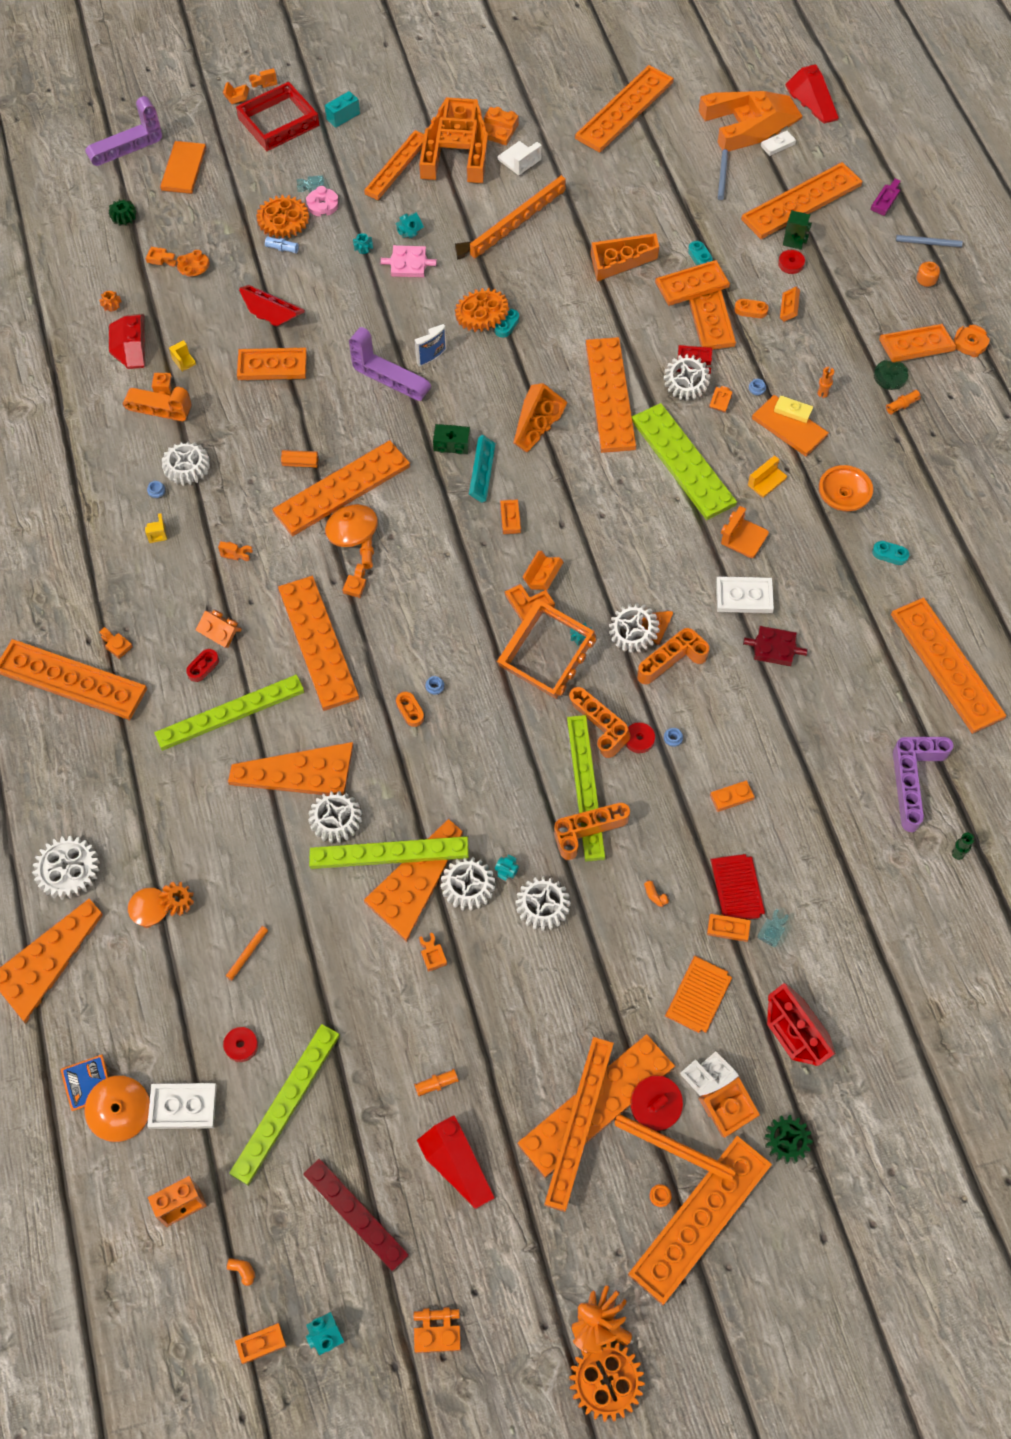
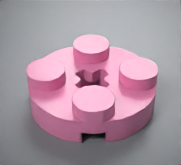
M324 186L317 187L316 190L309 193L306 197L309 212L315 216L333 214L338 209V195Z

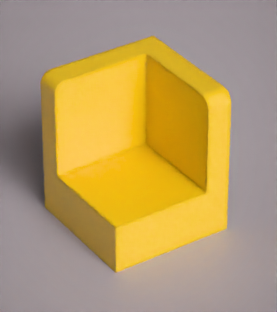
M184 340L169 347L172 360L182 372L196 365L195 360L189 354Z
M162 513L158 514L159 522L148 523L147 527H145L149 543L167 540Z

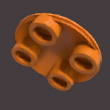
M194 250L192 253L180 255L177 258V269L185 276L200 275L208 269L210 264L208 257L202 254L201 250Z
M144 888L131 897L128 903V914L133 922L144 928H149L165 917L169 910L164 912L163 910L166 906L159 905V902L162 900L159 898V894L162 891L156 888Z

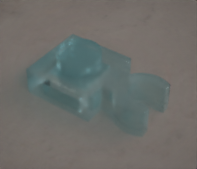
M309 176L308 180L297 179L298 192L309 190V193H311L317 187L324 186V176Z
M778 909L773 912L772 921L769 919L765 921L757 936L758 939L774 948L785 931V928L781 925H784L789 917L786 914L783 919H779L777 917Z

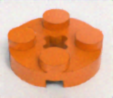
M969 325V327L965 328L964 326L960 327L954 337L956 350L971 357H978L988 347L990 339L986 335L987 332L977 325Z

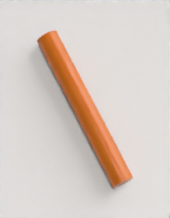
M261 926L226 974L229 980L232 981L268 932L267 928Z

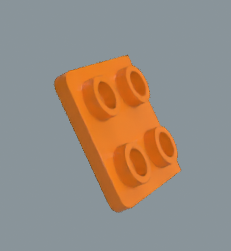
M739 506L736 512H732L729 524H725L721 530L723 535L721 544L749 558H754L769 532L745 520L746 508Z

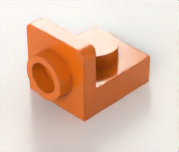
M725 386L716 387L709 408L726 413L733 392Z

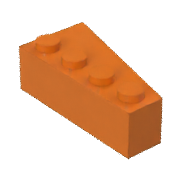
M656 233L592 242L591 259L597 282L658 259L659 243Z

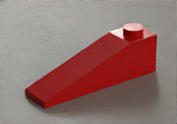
M816 64L802 67L785 84L791 97L797 98L801 101L803 107L807 106L812 110V114L825 124L839 119L824 77Z
M455 1115L434 1125L417 1139V1143L426 1161L474 1209L495 1199Z

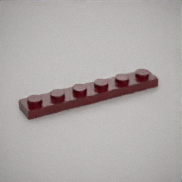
M320 1159L303 1173L305 1178L392 1272L409 1257L407 1252Z

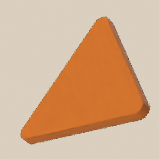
M672 611L652 613L656 614V620L659 621L657 627L660 631L655 633L658 638L651 639L656 645L660 644L673 616ZM643 617L642 626L645 630H648V620Z

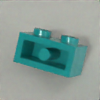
M348 91L325 104L326 120L337 128L360 114L359 99Z

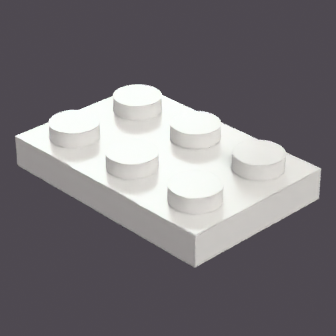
M716 578L717 612L773 613L772 578Z
M216 1083L151 1084L147 1127L149 1129L214 1128Z

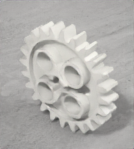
M62 836L58 843L53 839L52 846L47 843L45 844L47 847L46 851L39 850L42 856H35L39 863L33 864V867L36 869L32 872L36 877L34 880L39 884L40 890H44L46 895L51 893L54 899L58 894L61 900L64 899L65 895L72 899V893L80 896L79 890L81 889L87 892L85 886H93L91 879H97L94 872L100 871L98 866H96L100 863L98 858H96L98 856L96 851H93L92 845L88 846L86 840L81 842L79 837L74 841L72 836H69L68 840L65 841ZM79 854L77 858L71 859L73 855ZM59 858L57 862L51 863L54 859ZM77 872H81L78 877H73ZM61 876L58 881H54L56 877Z

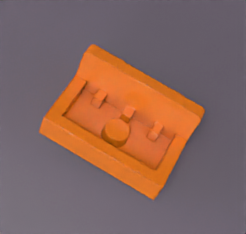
M217 610L205 611L196 631L221 646L228 648L235 633L241 632L242 628L237 626L238 622L230 618H223V614Z

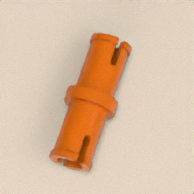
M829 367L823 369V375L819 379V390L817 392L819 397H821L822 393V398L827 397L829 394V389L833 384V368L830 369V372H828Z
M914 390L905 396L901 395L896 401L887 404L886 410L892 415L896 411L906 409L910 404L920 400L921 397L919 396L921 395L918 390Z
M372 536L361 543L360 555L362 556V565H365L364 569H371L373 567L372 555L374 554V548L372 547Z
M452 1069L437 1076L434 1074L432 1078L417 1084L415 1083L414 1085L420 1097L435 1090L437 1092L441 1091L442 1087L459 1082L455 1069Z

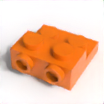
M490 107L484 116L488 140L507 146L519 125V115L514 111H503L500 107Z
M739 1077L721 1089L698 1098L708 1117L712 1118L719 1133L724 1138L760 1115Z

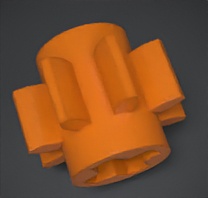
M105 291L101 294L102 299L99 301L105 311L112 312L120 308L121 298L117 296L116 291Z

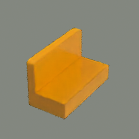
M775 455L750 474L748 486L763 498L787 479V475L778 469L780 459Z

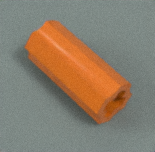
M282 450V466L317 468L318 451Z

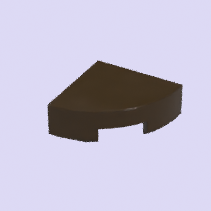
M471 241L455 243L457 260L464 258L470 252Z

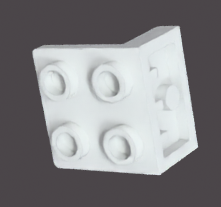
M518 141L498 156V160L517 175H520L541 160L542 145L536 142L532 146L527 147Z

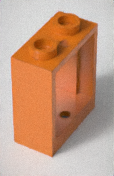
M190 1176L147 1197L155 1217L165 1227H169L207 1207L199 1186ZM182 1208H186L185 1213L181 1212Z

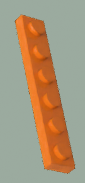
M414 130L365 188V195L376 200L382 197L422 149L423 133Z

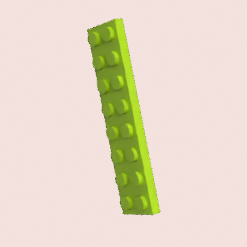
M662 403L632 416V423L706 521L737 505L735 498Z

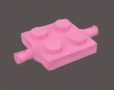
M393 245L391 258L381 257V265H391L392 277L424 278L426 267L436 266L437 259H427L426 246Z

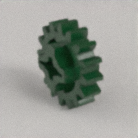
M781 1115L778 1118L779 1122L773 1119L771 1122L773 1127L768 1126L766 1128V1131L770 1134H765L764 1139L769 1141L766 1143L765 1148L772 1149L769 1155L776 1154L777 1162L783 1158L785 1164H788L790 1159L796 1164L798 1157L803 1160L806 1157L804 1153H809L811 1150L807 1146L813 1142V1140L807 1139L811 1135V1131L804 1130L807 1124L800 1125V1118L792 1121V1117L789 1115L787 1120H784V1117ZM779 1128L780 1136L774 1138V1133ZM787 1136L788 1139L792 1138L793 1140L789 1143V1141H784L783 1139ZM802 1141L801 1149L797 1151L796 1144Z

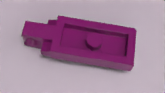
M895 178L891 185L885 184L871 205L870 210L885 216L899 195L900 190L898 188L901 180Z

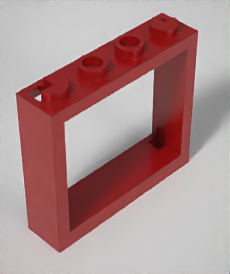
M289 81L236 106L238 119L266 152L320 126L318 113ZM288 98L304 114V116L266 134H263L249 118Z

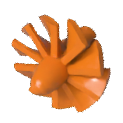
M609 1286L604 1287L598 1306L596 1292L593 1290L590 1293L589 1302L580 1303L577 1307L578 1322L573 1323L571 1327L575 1336L573 1343L587 1354L590 1352L601 1353L603 1352V1345L615 1340L623 1346L628 1345L632 1340V1333L620 1326L625 1322L626 1317L614 1318L627 1302L624 1299L618 1306L614 1307L620 1292L615 1290L613 1295L607 1300Z

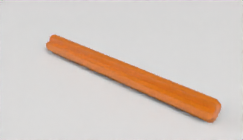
M621 1114L615 1119L616 1127L728 1181H733L736 1175L734 1168Z

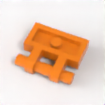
M443 1307V1310L430 1311V1308H423V1311H414V1321H423V1328H414V1352L461 1351L460 1326H451V1319H459V1309ZM430 1320H443L444 1326L430 1327Z

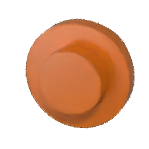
M658 1184L651 1189L649 1198L656 1207H665L670 1203L672 1194L667 1186Z

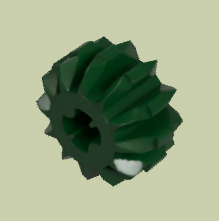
M126 198L124 200L119 199L117 202L113 201V204L109 205L108 214L114 224L119 226L124 224L126 226L127 223L132 224V221L136 220V208Z

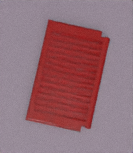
M746 854L710 859L722 915L749 920L760 918V914H765L752 856L746 857Z

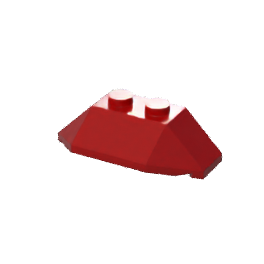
M246 285L239 289L249 312L256 315L258 319L269 321L274 326L286 323L305 311L296 305L254 288L251 285Z
M144 313L126 315L109 324V353L127 369L145 368Z
M783 983L768 995L767 1025L791 1060L820 1066L836 1054L827 1030L807 1002L788 984Z

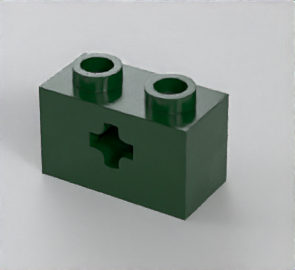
M791 210L787 221L783 246L802 250L803 244H807L809 238L807 232L810 231L812 222H809L810 214Z
M435 424L433 451L468 454L471 438L470 427Z

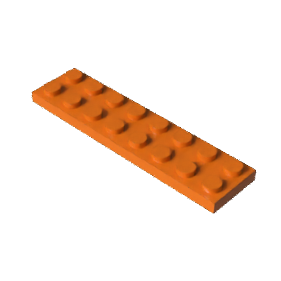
M648 65L575 134V139L600 153L673 84L674 78Z
M841 162L742 215L741 220L760 239H763L787 226L791 210L810 214L862 186L863 181Z
M619 337L588 339L585 345L601 453L636 450Z
M389 440L272 509L273 513L293 537L408 469L410 462Z
M313 575L278 586L280 596L323 711L359 700V695Z
M924 597L892 611V618L972 734L1006 718L1007 715Z
M14 639L10 641L0 658V675L127 720H131L147 691L146 685Z
M647 1034L607 1067L585 1144L616 1119L619 1114L630 1107L633 1089L642 1079L654 1075L665 1077L675 1068V1065ZM576 1094L517 1143L544 1178H547L554 1172Z
M738 1136L735 1137L717 1160L736 1170L733 1181H728L709 1171L628 1273L630 1278L661 1305H664L772 1165Z

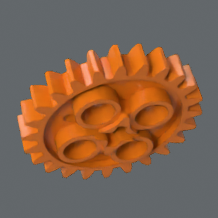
M281 195V198L275 196L274 200L269 198L270 202L264 201V205H260V209L257 210L258 214L256 217L260 230H264V234L269 233V237L275 235L276 239L279 236L291 238V234L297 236L296 232L302 233V228L306 229V224L309 223V213L305 203H302L301 199L296 200V197L290 199V195L287 198H284V195Z
M481 288L479 292L476 289L475 293L468 292L469 296L463 295L464 300H459V304H456L455 316L459 325H462L463 329L467 327L468 331L473 328L474 332L478 329L483 332L484 328L489 331L491 326L496 328L495 324L501 325L500 320H506L505 316L508 315L509 311L508 300L505 295H502L501 291L496 292V289L490 291V288L486 291Z
M618 1342L614 1348H611V1343L606 1344L601 1353L590 1352L587 1354L581 1350L583 1359L575 1357V1361L579 1365L571 1366V1370L576 1375L569 1376V1380L575 1381V1384L569 1388L570 1390L577 1391L572 1398L573 1400L580 1398L581 1402L578 1408L586 1406L585 1415H588L591 1411L594 1412V1420L597 1419L599 1414L602 1415L603 1422H606L608 1415L611 1416L613 1422L616 1421V1414H619L622 1419L625 1418L624 1410L626 1409L632 1413L633 1410L630 1404L638 1405L639 1402L635 1396L643 1395L638 1390V1387L644 1386L645 1383L638 1381V1378L643 1376L644 1372H637L636 1370L641 1364L640 1362L633 1364L632 1360L635 1354L628 1357L626 1355L628 1348L626 1347L620 1351ZM613 1358L617 1361L618 1368L615 1371H610L606 1368L605 1361L607 1359ZM596 1361H600L606 1377L612 1378L610 1386L617 1397L616 1402L613 1401L608 1386L601 1384L603 1376L597 1367ZM587 1369H594L597 1372L598 1376L595 1381L590 1382L585 1378L584 1374ZM622 1380L628 1384L627 1393L622 1394L617 1391L616 1383ZM603 1391L607 1394L608 1401L606 1404L602 1405L596 1402L595 1394L597 1392Z

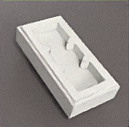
M785 131L762 141L761 147L771 156L795 145L796 140L788 131Z

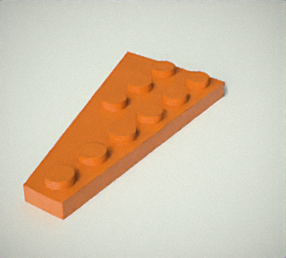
M353 742L232 764L228 783L234 786L323 795L324 793L327 796H330L331 791L334 795H337V792L340 791L343 796L346 790Z
M448 819L428 839L462 837L463 831ZM448 860L402 863L364 899V903L407 942L442 872H444Z
M90 898L0 967V993L25 1024L30 1019L29 1016L35 1007L37 1008L42 1002L41 999L47 990L52 988L69 964V960L74 952L76 953L79 950L84 938L91 933L103 916Z

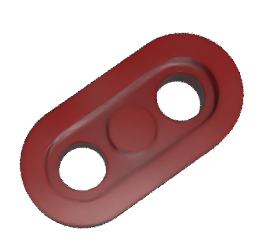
M213 649L203 650L188 665L186 669L188 678L193 682L202 681L219 663L217 652Z

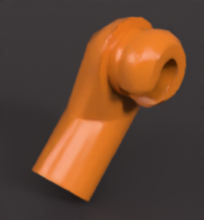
M653 881L644 883L648 898L658 907H664L665 904L669 903V898L666 894L658 895Z
M228 1259L227 1270L238 1271L242 1277V1284L245 1286L252 1285L255 1271L251 1264L244 1260Z

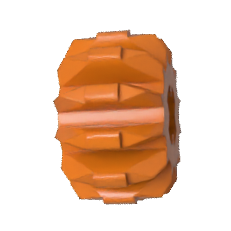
M173 881L169 886L165 885L162 889L163 892L159 894V898L162 899L159 905L166 906L163 911L167 912L170 910L171 916H174L175 913L182 916L184 912L190 910V906L194 903V900L191 899L194 895L193 892H187L190 887L186 886L183 888L182 882L176 885ZM174 896L178 897L177 900H179V902L175 901V898H173V897H174Z

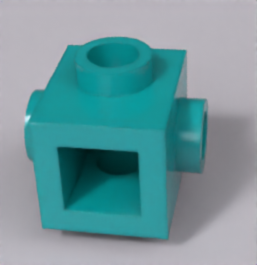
M417 212L409 215L406 213L400 216V220L395 223L397 232L402 238H413L418 235L417 231L424 228Z
M331 1312L314 1319L306 1325L309 1332L306 1335L307 1342L311 1349L316 1348L319 1356L344 1343L340 1329Z

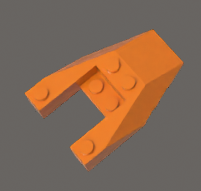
M767 91L715 92L700 96L699 113L704 121L734 114L739 122L719 128L717 143L722 150L726 149L728 152L761 143L769 139L773 134L777 135L781 132V129L793 125L803 117L789 95Z
M445 98L438 109L436 117L432 118L430 126L425 129L419 163L420 179L436 180L441 147L470 149L467 163V182L483 183L488 133L485 129V123L482 119L477 99Z

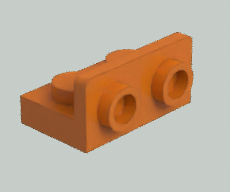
M538 551L524 573L523 579L530 589L548 590L564 562L560 557H546L542 551Z

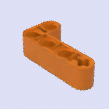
M175 387L171 395L129 388L123 401V406L133 412L185 421L192 403L188 391L182 387Z
M684 628L639 664L637 679L642 684H650L685 655L694 663L703 664L708 657L709 645L694 630Z
M581 687L573 688L570 691L569 697L574 708L581 714L586 715L587 719L604 732L597 742L602 756L605 758L615 756L630 740L631 735L628 726ZM591 708H597L596 711L589 712ZM605 719H611L609 723H603ZM618 731H625L622 735H617ZM606 744H611L610 748H603Z
M616 803L558 819L554 826V836L561 856L566 860H572L577 856L578 838L625 826L629 821V806L625 803ZM602 817L605 818L606 821L599 822L597 819ZM579 823H585V824H587V826H586V827H580V826H578V824H579ZM566 828L568 831L563 833L559 829ZM570 845L574 849L568 851L564 847Z

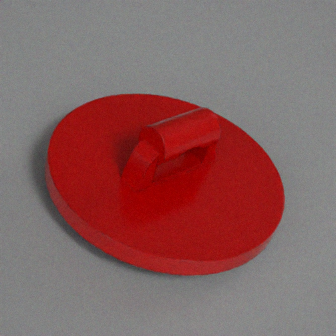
M654 1075L642 1079L635 1086L631 1094L630 1107L638 1123L654 1131L668 1129L679 1119L683 1108V1099L678 1086L672 1080L664 1076Z

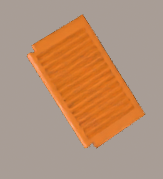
M694 956L665 1017L697 1033H700L701 1030L706 1033L732 977L727 975L728 971Z

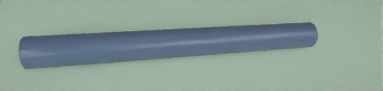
M726 149L722 150L718 200H723L725 193L728 150Z
M905 235L896 236V242L962 247L963 241Z

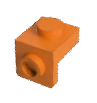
M227 82L223 94L231 104L245 101L250 88L247 84L233 88L230 82Z
M154 373L152 381L153 392L166 395L172 394L173 391L170 384L171 373Z

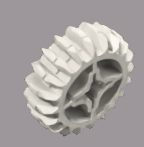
M688 354L685 355V358L680 355L678 360L672 359V363H668V369H665L664 372L666 374L664 376V381H666L665 387H669L668 392H673V397L679 395L680 400H682V397H686V401L689 400L690 396L693 400L696 399V395L702 396V392L707 390L706 386H709L710 382L708 380L711 377L708 374L709 368H705L706 363H701V358L695 360L694 355L692 358H688ZM681 368V374L673 378V374ZM701 377L700 383L693 387V381Z
M189 441L186 444L181 442L180 445L174 444V448L168 447V452H164L162 469L165 476L171 482L174 481L176 485L180 482L183 486L186 483L191 485L194 481L198 483V479H203L204 475L208 474L210 459L207 451L201 445L197 446L195 442L191 444Z
M638 603L634 607L628 604V609L622 606V612L616 611L617 617H611V620L614 622L609 624V627L612 629L609 631V634L613 636L612 641L617 642L616 646L618 648L622 647L623 651H627L629 648L630 653H633L634 649L640 653L641 647L647 650L646 645L648 643L653 645L654 643L651 639H657L658 637L655 633L660 631L657 627L659 621L656 620V614H652V609H647L644 604L641 607ZM643 617L648 620V630H645L642 626ZM621 626L627 630L625 639L620 635ZM642 636V638L635 640L636 637Z
M331 791L330 796H326L323 793L322 800L316 798L317 804L311 805L312 810L309 811L310 818L308 821L311 824V830L315 831L317 837L321 836L323 841L329 838V842L332 844L334 839H337V842L340 843L343 837L345 840H348V834L355 835L354 830H359V823L362 822L360 817L362 812L359 809V803H355V798H349L347 793L342 796L340 791L337 792V795H334ZM328 809V812L320 819L321 814ZM351 815L349 821L343 826V821L348 818L347 816Z
M474 857L471 858V861H467V858H464L463 862L456 859V865L450 863L449 869L444 870L445 876L441 877L443 882L441 889L444 890L443 896L448 897L447 902H453V907L455 908L460 904L462 911L465 909V906H469L470 911L473 910V905L479 909L480 902L486 905V898L491 899V892L495 890L493 885L495 878L492 877V870L488 871L489 866L487 864L482 866L481 859L475 863ZM473 873H477L478 875H480L484 882H481L480 879L475 878L473 876ZM469 878H470V882H471V883H470L469 886H467V890H466L465 884H466V882L469 881ZM451 885L461 889L462 895L456 893ZM478 892L477 894L470 896L471 893Z
M544 876L541 878V881H538L535 877L533 884L527 881V887L521 886V892L517 893V913L521 914V921L526 920L527 926L533 923L534 930L537 926H541L542 931H544L545 926H548L551 930L553 929V923L559 926V920H566L565 915L569 914L568 907L571 904L568 901L569 894L565 893V886L560 887L559 881L553 884L552 877L549 881H545ZM543 891L541 894H534L535 892ZM550 893L557 897L560 904L555 903V900L549 897ZM545 897H546V903H544V905H542V908H541V910H540V904H542V902L544 901V899H545ZM526 903L531 904L536 909V915L529 910ZM548 912H549V913H553V914L548 915V916H543L545 913H548Z

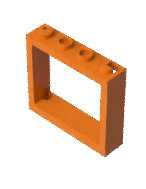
M536 599L497 660V663L503 669L557 699L559 695L562 696L565 692V685L568 680H572L577 671L575 669L578 664L584 662L587 650L594 646L596 634L592 629ZM542 613L547 614L586 637L553 689L510 665Z

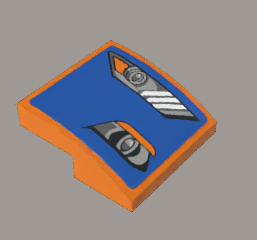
M103 1054L61 1068L71 1111L85 1107L86 1099L94 1086L100 1081L109 1078Z

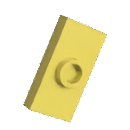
M781 395L774 408L776 413L807 423L813 410V406Z

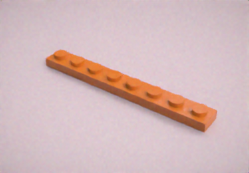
M562 175L471 242L470 255L474 259L482 255L488 248L494 246L500 239L518 228L525 220H528L545 205L551 203L557 196L563 194L566 189V178Z
M596 1037L592 1039L544 1206L566 1212L614 1043Z

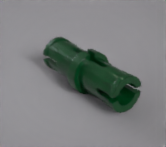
M969 832L963 833L961 838L956 841L955 848L952 850L953 858L961 860L965 854L969 853L974 842L973 834Z

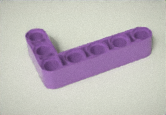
M142 96L136 102L141 125L93 143L86 148L85 153L93 165H102L161 140L162 132L157 112L148 97Z
M363 327L358 328L349 339L352 366L356 371L418 401H421L431 389V384L425 378L373 354L372 337L367 329Z
M902 737L897 741L893 749L901 824L907 832L917 831L924 818L917 761L946 760L953 749V742L947 737ZM906 800H910L914 804H909ZM909 818H913L916 822H911Z

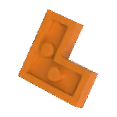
M521 584L505 591L506 598L521 621L524 620L536 599L553 608L555 607L554 601L546 590L532 597H529Z

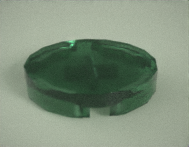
M883 360L878 363L874 370L875 382L889 390L903 387L909 376L907 367L899 361Z

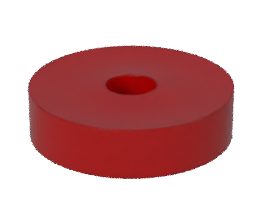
M786 250L780 254L778 266L783 272L796 274L803 270L805 257L801 252Z
M645 723L630 725L628 729L631 736L630 740L625 744L626 747L634 753H645L651 750L655 743L654 730ZM641 736L643 739L639 740L636 737Z
M237 1027L227 1033L223 1041V1048L231 1060L245 1062L256 1054L258 1040L250 1029ZM244 1042V1046L240 1048L237 1047V1044Z

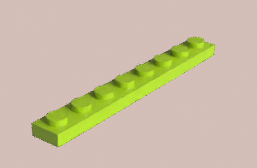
M296 674L158 730L154 734L161 750L164 751L304 693V689Z
M586 715L567 717L579 813L598 808ZM580 823V827L587 826L585 823ZM602 832L582 837L585 862L605 860Z
M468 837L312 847L310 848L309 867L311 869L464 859L469 858Z
M323 1024L320 1025L229 1172L230 1176L249 1186L339 1039V1033Z

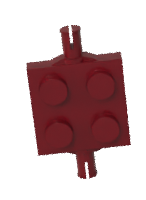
M764 626L759 627L756 639L744 637L743 645L754 646V660L790 667L795 654L806 656L808 648L797 647V632Z

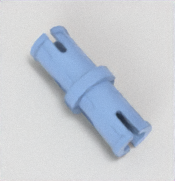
M267 236L265 239L266 247L275 248L281 252L288 251L297 254L299 250L298 243L286 241L284 238L276 239Z

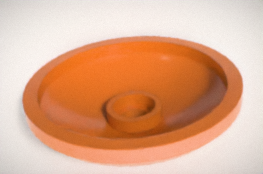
M839 465L828 469L822 475L819 482V493L825 503L834 509L856 511L869 503L873 494V484L868 475L862 470L853 466Z
M360 504L348 505L338 509L331 515L326 523L325 533L328 540L336 546H356L365 542L374 534L378 526V518L374 510L368 506Z
M127 1076L106 1078L94 1086L86 1099L84 1113L87 1125L96 1136L110 1142L129 1140L140 1133L148 1121L149 1095L146 1089L133 1078ZM118 1104L120 1106L119 1111L113 1112L112 1106Z

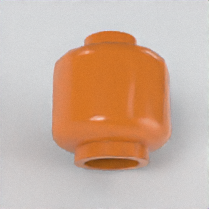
M930 261L922 263L917 272L916 279L918 283L924 287L935 285L940 275V267Z

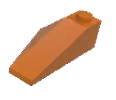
M544 383L531 385L524 399L513 443L524 452H528L540 440L541 435L551 428L550 426L561 417L567 401Z

